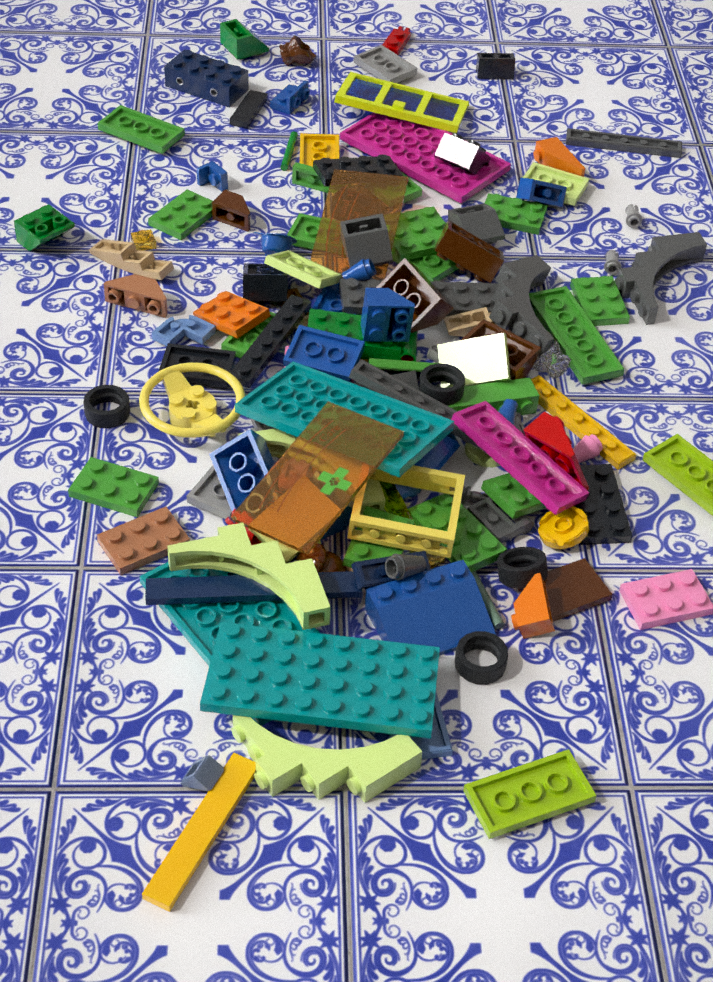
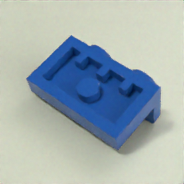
M304 80L298 87L288 84L270 101V108L290 115L301 103L308 99L310 94L308 89L309 82Z

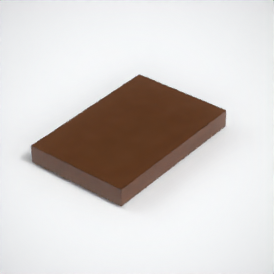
M585 558L548 571V576L544 581L553 622L610 601L613 595ZM517 588L520 593L524 590V588Z

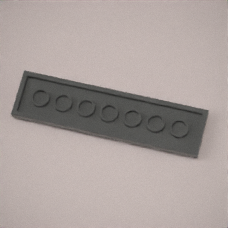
M354 278L339 279L342 312L362 314L365 289L376 288L383 280L369 279L357 281ZM430 281L454 308L447 316L484 307L487 308L488 313H491L496 304L492 297L499 285L498 283Z

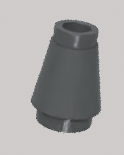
M393 554L385 562L386 574L389 578H394L395 580H402L426 569V561L423 556Z

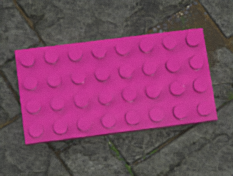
M374 112L340 132V140L372 157L382 154L390 156L402 173L459 203H463L510 171L511 163L486 151V154L491 158L490 161L476 174L467 172L443 162L435 156L444 133L452 135V133Z

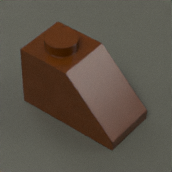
M224 190L212 202L213 219L249 232L250 211L244 197Z

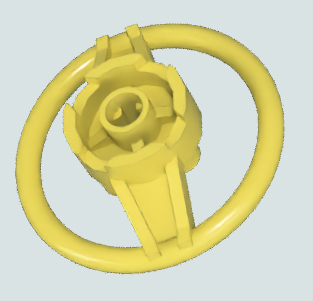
M182 363L167 367L154 374L143 386L139 405L145 419L156 429L166 434L184 438L213 437L216 433H223L226 431V428L236 422L241 414L235 413L234 406L231 413L224 419H221L217 415V402L214 396L204 391V388L200 385L191 386L182 373L202 372L215 375L225 380L233 388L236 395V403L245 397L244 389L234 375L218 366L206 363ZM161 381L169 397L171 425L160 420L152 412L149 405V396L154 387Z

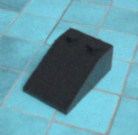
M244 263L243 298L257 304H261V301H270L269 304L281 305L282 301H287L288 274L267 264Z

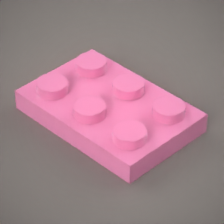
M692 569L620 585L619 591L640 630L713 614V604Z

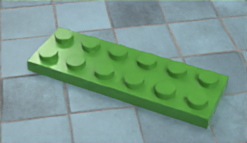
M567 286L529 293L530 303L536 317L552 335L554 344L582 385L623 376L624 367Z

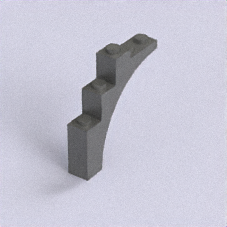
M700 232L652 237L648 251L637 252L631 267L619 268L618 277L615 278L617 288L623 299L630 298L631 302L635 304L639 316L643 318L646 325L655 324L658 312V305L653 292L655 284L664 275L676 268L703 261L707 243Z
M538 255L503 263L495 279L499 285L492 297L496 304L489 318L499 327L505 330L510 329L515 335L541 347L538 355L541 358L546 356L554 338L536 317L530 303L529 292L543 285L551 267Z

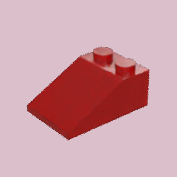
M543 412L523 429L526 437L588 490L589 486L571 446L572 442L566 435L563 421L558 416H552Z

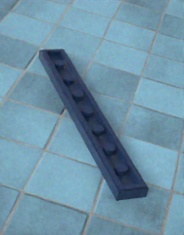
M353 571L317 572L327 599L362 598V590H358ZM241 575L146 578V605L283 600L266 586Z

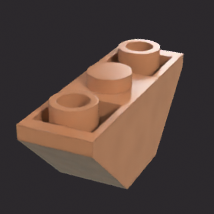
M133 274L105 281L104 295L106 302L164 318L167 317V299L156 279Z

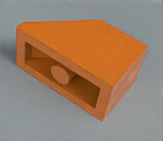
M537 573L513 603L515 614L511 615L513 627L515 630H520L523 639L555 631L546 585L541 574Z

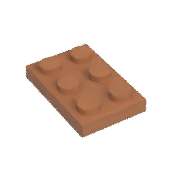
M167 507L97 534V542L120 575L168 556V545L190 541L188 535Z

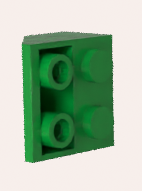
M237 19L220 23V43L237 60L269 51V47L253 31Z
M48 204L14 220L16 240L28 251H31L64 235L75 227V223Z

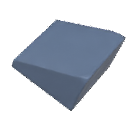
M210 755L193 762L180 784L183 787L210 791L220 778L224 768Z

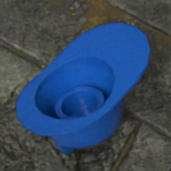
M253 232V234L261 237L262 251L265 253V256L287 250L290 251L292 244L297 242L295 238L284 234Z

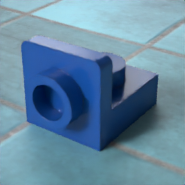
M214 161L196 169L197 184L199 186L210 182L211 185L221 192L228 189L227 171Z

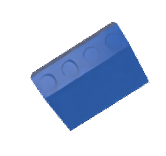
M464 560L420 572L402 580H394L366 589L365 611L382 641L440 647V656L455 651L459 640L468 633L486 631L496 635L476 580Z

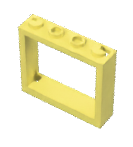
M363 463L347 538L415 552L426 551V554L451 558L465 475L413 465L399 478ZM368 478L454 495L448 531L360 515ZM355 527L362 528V531L356 530ZM440 543L447 544V547L440 546Z

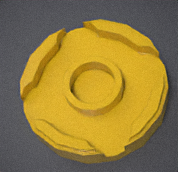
M574 506L556 515L549 511L540 519L538 533L542 542L550 548H571L581 543L587 536L589 522L587 515L581 509Z

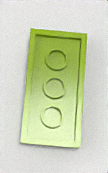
M679 434L672 436L644 453L642 460L713 516V461Z
M569 749L464 784L463 789L488 839L594 803L597 796Z

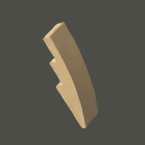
M101 239L89 249L90 254L108 264L148 278L162 280L174 270L172 261L156 260L153 252L136 250L133 242Z
M486 307L448 316L443 319L448 334L452 336L464 337L483 319L497 325L489 318L491 313H488Z

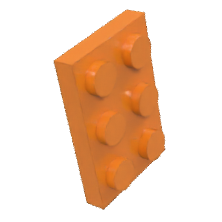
M228 291L219 293L217 297L202 304L200 308L193 312L194 316L215 325L217 330L237 339L271 316L269 308Z

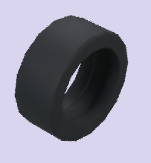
M437 363L429 365L421 372L419 391L447 406L457 403L463 397L465 376L457 367ZM443 381L452 384L453 387L441 388L431 383Z
M115 385L96 386L84 396L85 417L93 426L113 428L123 424L129 418V396L121 387ZM104 402H113L120 405L109 411H101L94 408Z
M516 547L504 551L497 558L499 581L505 586L522 589L527 586L535 574L540 573L543 581L548 576L546 554L540 549Z
M475 631L466 634L459 640L455 653V668L461 677L474 684L487 685L496 682L503 676L508 661V648L502 639L486 631ZM475 649L485 650L492 653L497 658V662L490 666H478L467 660L465 654Z

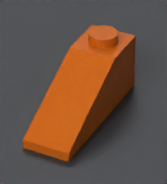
M558 137L536 141L533 152L535 161L545 166L584 177L586 168Z

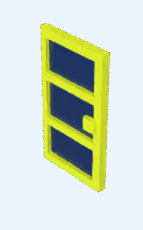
M354 72L348 74L336 93L334 103L453 133L458 132L469 107V101Z

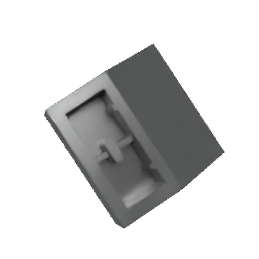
M483 203L448 210V220L485 242L495 244L498 240L505 239V233L496 210L491 206Z
M383 213L340 222L341 240L349 268L363 258L365 260L370 258L374 266L393 263L389 235Z

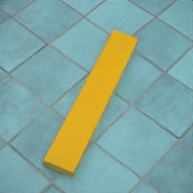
M538 375L531 379L540 395L538 404L552 416H558L564 425L580 439L586 435H595L603 447L599 455L617 470L635 461L637 455L543 377Z
M236 753L232 754L224 766V771L214 787L208 791L142 892L143 900L168 912L171 911L253 781L254 774L256 773V763Z

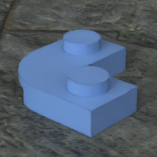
M189 315V319L178 320L170 317L152 332V340L167 346L168 343L176 344L185 336L200 344H204L216 333V326L193 315Z

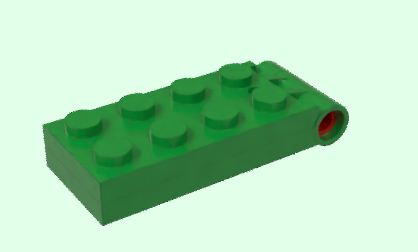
M310 309L307 327L363 341L361 329L362 315ZM418 331L410 332L409 342L365 341V349L360 359L369 360V358L416 362Z

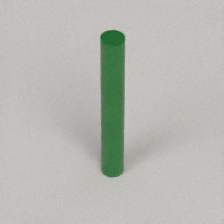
M295 131L290 134L280 166L283 171H287L298 138V133Z

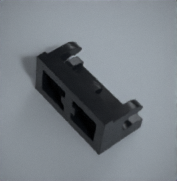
M477 53V78L514 79L515 57L513 53Z

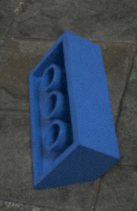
M247 430L209 453L231 511L237 509L242 514L247 512L256 520L269 509L268 507L273 505V503L269 502L276 503L277 501L274 500H279L286 494L284 490L278 489L280 476L265 439L253 430ZM279 476V478L277 479V481L275 482V484H274L273 487L271 488L270 492L268 493L267 497L265 498V500H264V502H263L261 508L259 509V507H260V505H261V503H262L264 497L266 496L267 492L269 491L270 487L272 486V484L274 483V481L276 480V478Z

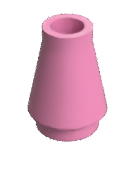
M591 434L584 436L573 448L578 463L599 456L603 447L600 440Z

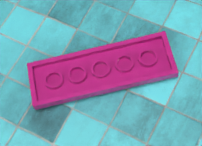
M487 401L453 414L451 420L454 421V424L462 432L470 437L477 446L490 455L495 462L501 465L529 493L534 495L555 515L587 499L590 492Z

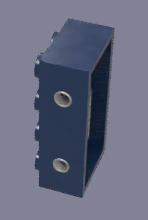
M184 49L164 66L166 87L229 108L249 90L248 70L221 60L209 58L206 55L194 53L191 50Z

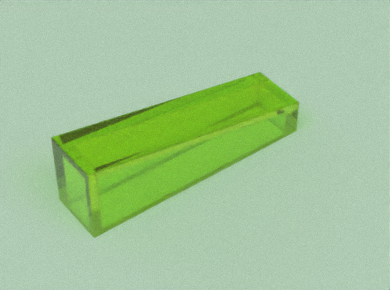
M380 481L386 500L384 508L386 512L413 520L395 484Z

